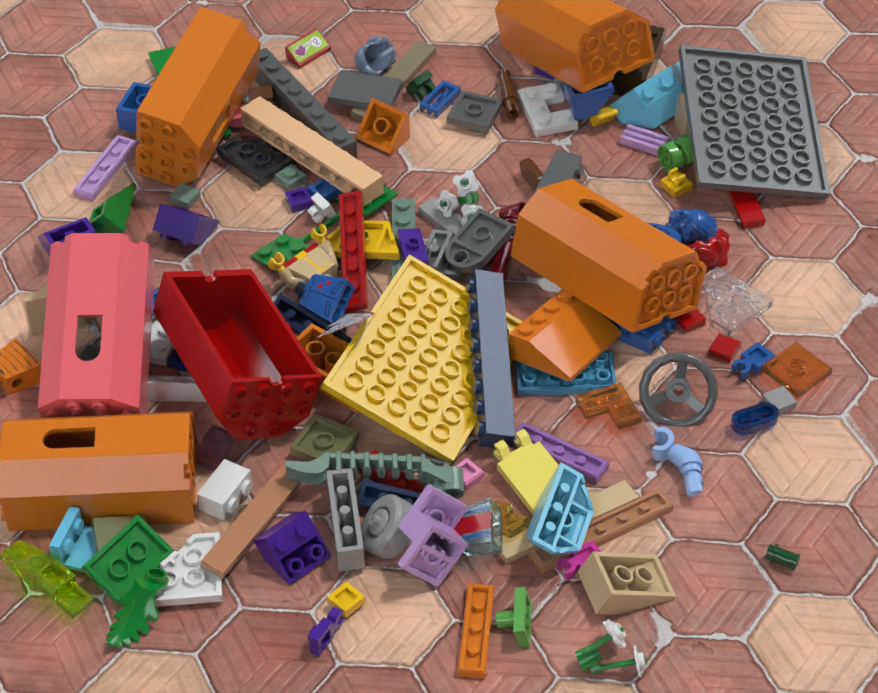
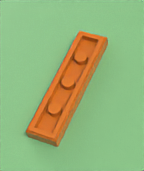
M468 583L458 677L486 678L495 585Z

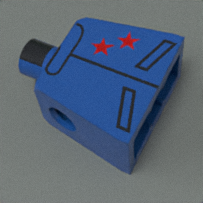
M313 274L308 284L302 281L297 283L295 294L302 297L300 300L301 306L331 325L342 318L356 287L344 278Z

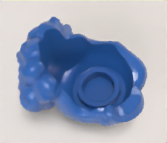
M698 209L674 210L670 212L668 222L665 224V226L676 230L680 234L681 243L700 240L708 243V240L714 237L718 229L716 219L705 211Z

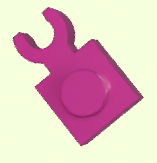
M591 540L583 544L578 553H570V558L559 559L557 561V570L568 568V570L564 571V579L570 580L576 575V572H578L592 552L601 551Z

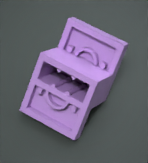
M428 483L398 526L412 543L397 564L403 570L439 587L469 545L454 530L468 507L463 502Z

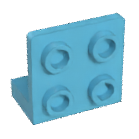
M70 506L49 544L53 565L83 572L81 567L97 553L93 528L84 525L80 508Z

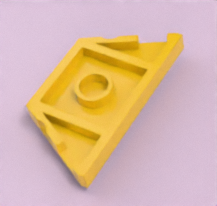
M364 220L366 259L400 260L399 250L390 222ZM339 226L337 230L327 236V240H329L336 258H341Z

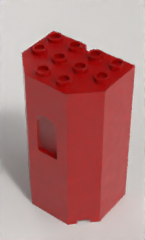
M252 269L215 270L210 276H205L202 271L163 272L153 313L217 420L235 440L281 437L310 415L322 375Z

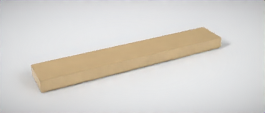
M625 480L590 496L594 510L591 520L639 498V496ZM529 524L493 540V548L505 564L527 555L528 550L536 547L526 536Z

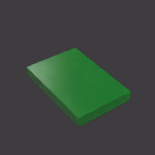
M137 514L81 567V570L119 606L121 596L132 589L134 580L146 573L148 568H159L160 563L173 553L174 550Z

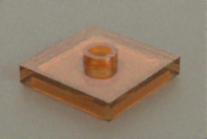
M797 342L762 366V371L781 386H784L797 398L832 374V368Z

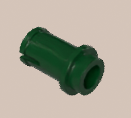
M770 544L765 559L769 560L770 564L775 562L795 570L800 554L778 547L779 544H775V546Z

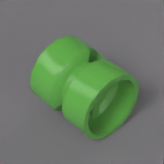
M689 134L682 135L674 139V141H669L658 147V159L666 171L669 172L676 167L679 169L693 162Z

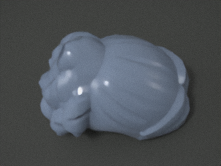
M371 36L367 43L357 50L354 62L361 73L378 76L384 70H389L391 65L396 62V50L393 49V44L389 42L386 36Z

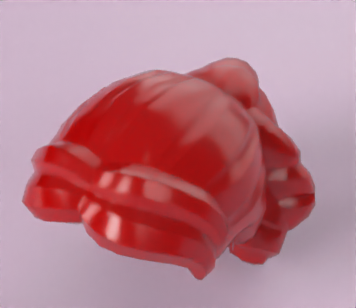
M722 228L717 229L716 234L708 240V243L700 240L687 246L697 252L699 260L704 262L707 269L713 266L725 267L728 264L729 234Z

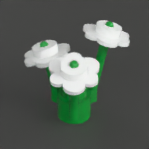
M609 619L606 622H602L607 635L593 644L575 651L584 672L591 669L592 673L595 674L602 670L636 665L639 678H641V669L646 668L647 658L644 657L643 652L638 653L636 645L633 646L635 659L599 665V662L603 660L598 649L610 640L618 649L626 647L624 628L619 623L611 622Z

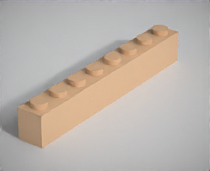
M259 96L240 108L242 126L343 193L361 191L363 194V206L384 193L383 176L379 172L354 158L347 151L334 145L331 141H328L316 131L311 130L302 122L297 121L285 111L280 110L271 102Z

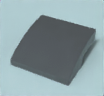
M433 229L425 245L429 258L428 266L452 280L463 281L467 273L452 269L445 256L446 246L455 235L454 231ZM461 257L457 260V262H462L467 257Z

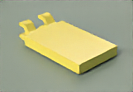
M522 429L515 433L518 439L514 440V443L518 449L510 452L505 441L501 440L494 444L497 450L493 451V454L500 461L497 463V470L533 515L538 500L557 469L558 464L540 441L532 444L525 429Z

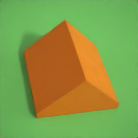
M371 98L355 138L392 155L410 138L409 114L375 98Z

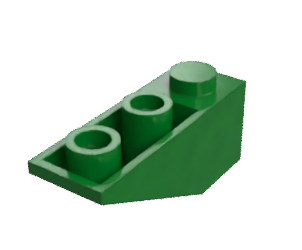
M135 183L119 191L92 210L89 222L97 233H124L126 220L130 214V205L135 197Z

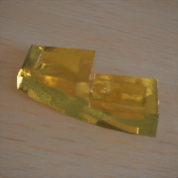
M500 500L488 505L490 506L489 509L477 512L481 514L490 511L491 527L494 526L495 531L508 538H513L528 529L530 524L528 517L514 513L510 503Z

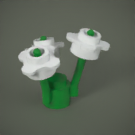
M467 170L461 176L456 175L453 177V183L458 188L457 194L459 197L449 193L447 190H442L439 199L434 202V207L440 209L445 217L452 216V211L456 210L458 203H460L462 206L461 211L463 212V218L460 221L462 225L479 208L484 210L482 206L477 205L479 202V194L477 192L479 185L473 178L474 173L470 170Z

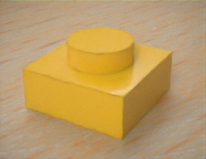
M346 581L327 596V601L332 607L342 610V615L347 618L365 604V596Z

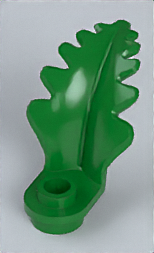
M158 567L148 568L146 573L134 580L132 589L121 596L119 603L123 609L114 614V618L118 622L110 625L112 631L107 633L109 637L105 639L108 647L117 646L121 648L122 644L130 646V639L136 643L140 641L138 632L146 635L150 632L147 621L156 622L159 618L155 601L156 594L166 588L169 583L165 570Z

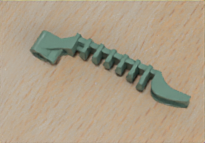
M336 451V453L325 452L319 458L312 461L285 460L286 477L305 484L320 485L327 481L326 471H330V468H335V470L352 468L354 479L357 478V469H363L365 478H370L371 470H377L379 478H384L386 471H391L393 479H398L400 471H405L407 480H412L414 473H419L422 483H429L456 499L464 496L463 469L457 466H436L425 458V454H421V456H412V454L398 456L397 453L392 455L378 453V455L369 452L356 454L355 451H350V453Z

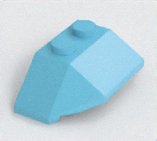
M680 61L664 69L609 105L618 110L616 117L621 124L654 129L675 115L678 94L684 93Z
M562 462L558 465L543 490L526 532V536L531 543L552 555L578 553L581 550L594 513L589 493L584 485V475Z

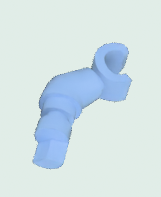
M657 427L654 430V440L658 445L652 448L653 459L657 461L669 460L676 465L680 473L683 474L687 497L697 496L703 491L702 487L704 486L701 475L703 463L700 455L688 447L680 444L675 445L674 434L670 429Z

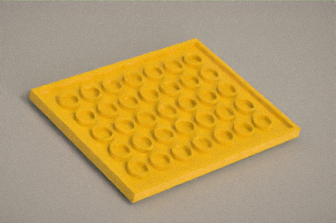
M409 254L371 312H374V314L365 319L321 386L322 390L436 458L449 461L450 466L477 422V415L473 412L476 400L475 394L472 393L474 373L471 372L473 353L469 350L472 339L471 332L468 331L470 312H467L469 293L466 292L465 287ZM506 312L508 336L523 321ZM509 358V360H510V366H511V364H512V362H513L514 360H512V359Z

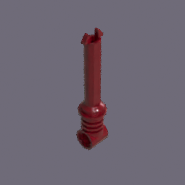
M519 202L502 207L499 211V218L514 224L516 229L518 214L526 204ZM515 232L497 251L491 271L503 273L504 285L512 259L511 251Z

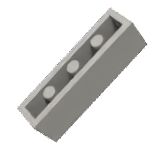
M352 468L326 471L338 570L340 572L365 569L364 547Z

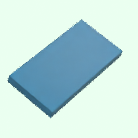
M603 352L571 382L515 361L518 396L616 393L612 352Z

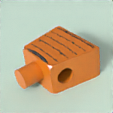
M17 338L0 350V387L7 394L12 395L40 383L41 362Z

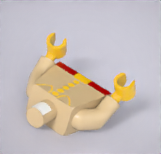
M319 225L321 234H318L314 227L311 230V237L319 241L320 244L313 243L285 263V258L280 252L275 253L274 259L272 257L269 259V268L279 271L278 275L290 290L295 291V287L300 281L308 284L313 274L337 277L338 262L329 240L326 241L324 237L327 232L325 225Z

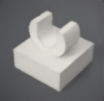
M318 192L311 197L315 205L311 206L307 212L317 224L324 217L329 220L337 215L331 204Z

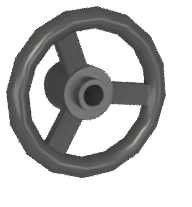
M686 352L667 353L654 359L644 370L639 383V400L645 413L653 421L662 425L683 427L697 425L713 411L718 398L717 380L711 367L700 357ZM678 362L676 374L667 379L665 389L649 396V384L655 372L668 363ZM688 364L694 365L703 373L706 379L708 396L705 404L691 394L690 383L686 378ZM676 387H681L683 389L680 390V392H674V389ZM670 399L675 403H687L697 414L687 419L673 420L662 416L653 406Z

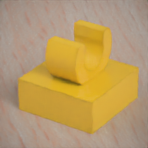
M677 167L670 170L668 176L661 179L660 186L673 198L692 190V182L686 178L685 174L680 173Z

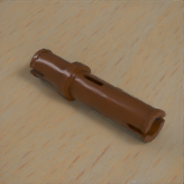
M500 70L497 78L501 89L503 107L505 108L506 117L511 120V114L512 120H515L519 117L520 112L517 106L518 97L514 93L511 73L506 70L505 75L504 70Z

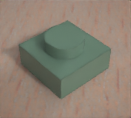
M292 164L275 174V181L288 191L297 188L307 181L306 174Z

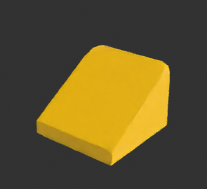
M603 106L595 116L589 117L592 126L595 127L612 121L617 115L618 110L609 106Z

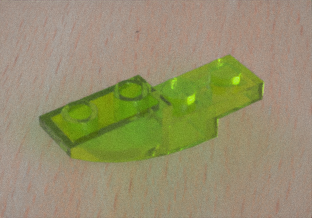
M18 540L0 553V559L34 591L38 588L42 590L72 619L92 605L93 597L75 582L76 575L41 549Z

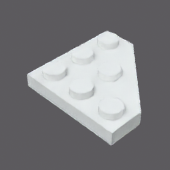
M220 532L193 534L186 540L184 547L178 552L174 551L160 563V568L167 572L169 583L166 588L156 594L155 601L157 607L223 601L222 578L200 567L201 560L220 539Z

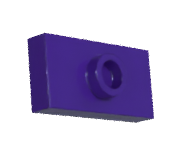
M420 228L397 229V239L403 261L410 254L428 265L429 258Z

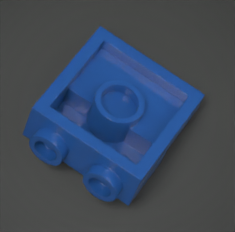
M664 316L661 323L635 333L630 332L616 322L614 325L622 331V336L618 340L651 354L656 347H660L663 344L667 333L674 330L677 319L675 317L670 319Z

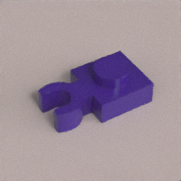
M333 607L329 611L327 618L323 617L318 625H314L308 634L310 653L321 656L334 638L335 630L339 629L344 619L340 618L343 614L342 610Z

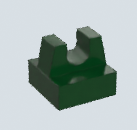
M427 69L412 79L405 89L410 95L414 93L417 97L423 99L427 95L424 89L431 93L436 88L431 80L433 75Z

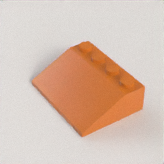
M561 289L509 333V358L571 382L622 336V331L599 311Z

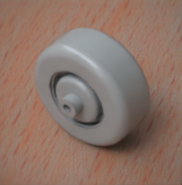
M393 494L379 498L370 507L362 523L361 533L364 549L383 559H391L399 555L406 548L410 539L398 526L413 505Z

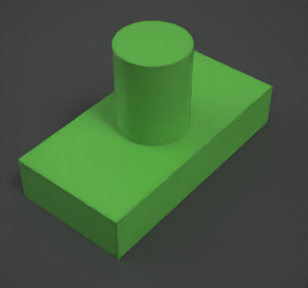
M526 587L515 588L514 610L496 612L497 627H513V633L520 648L530 647L532 602Z

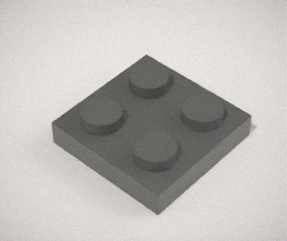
M462 90L447 115V123L488 133L503 107V100Z

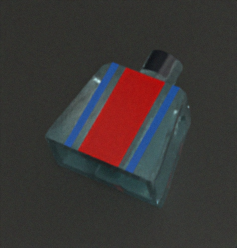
M490 497L467 506V511L454 528L469 544L462 554L473 556L503 553L502 508Z

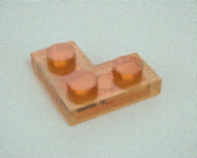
M621 382L576 396L575 403L585 420L609 413L618 430L641 423L642 416Z

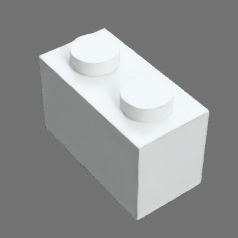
M224 459L197 493L199 510L226 521L231 513L236 512L244 496H248L253 488L251 470Z

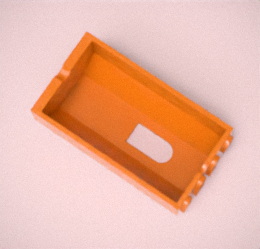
M499 0L495 8L503 48L581 93L613 80L615 73L619 70L626 74L655 60L649 21L610 0Z
M203 7L199 8L137 110L136 138L139 139L141 144L136 146L135 173L176 187L181 183L185 184L200 177L258 75L261 43L255 36L251 37L246 31L247 26L242 20Z
M573 179L539 188L520 211L516 221L511 257L632 333L661 323L664 316L672 319L698 308L707 266L699 260L697 252Z
M193 411L9 419L3 421L2 432H0V504H2L1 519L6 521L8 531L58 529L70 506L80 508L84 525L91 527L93 518L134 516L137 514L145 515L148 525L195 523L197 437Z

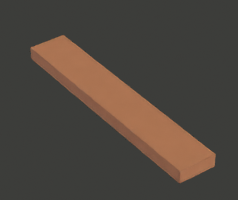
M284 463L201 560L200 567L223 579L254 542L253 539L259 536L302 483L286 477Z
M658 488L591 520L583 544L592 540L599 547L672 512L674 505ZM538 546L528 550V557L541 574L557 567L559 559L570 558V554L552 555Z

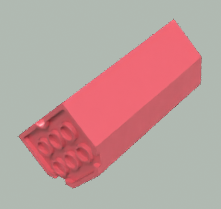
M71 233L65 236L64 242L56 241L51 244L38 410L42 418L147 413L155 263L148 243L142 241L137 242V244L129 241V236L122 233ZM78 317H103L100 353L91 361H83L76 355Z

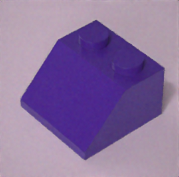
M160 204L152 230L159 232V237L173 241L174 237L180 239L179 244L193 247V244L202 245L218 225L219 220L180 207Z

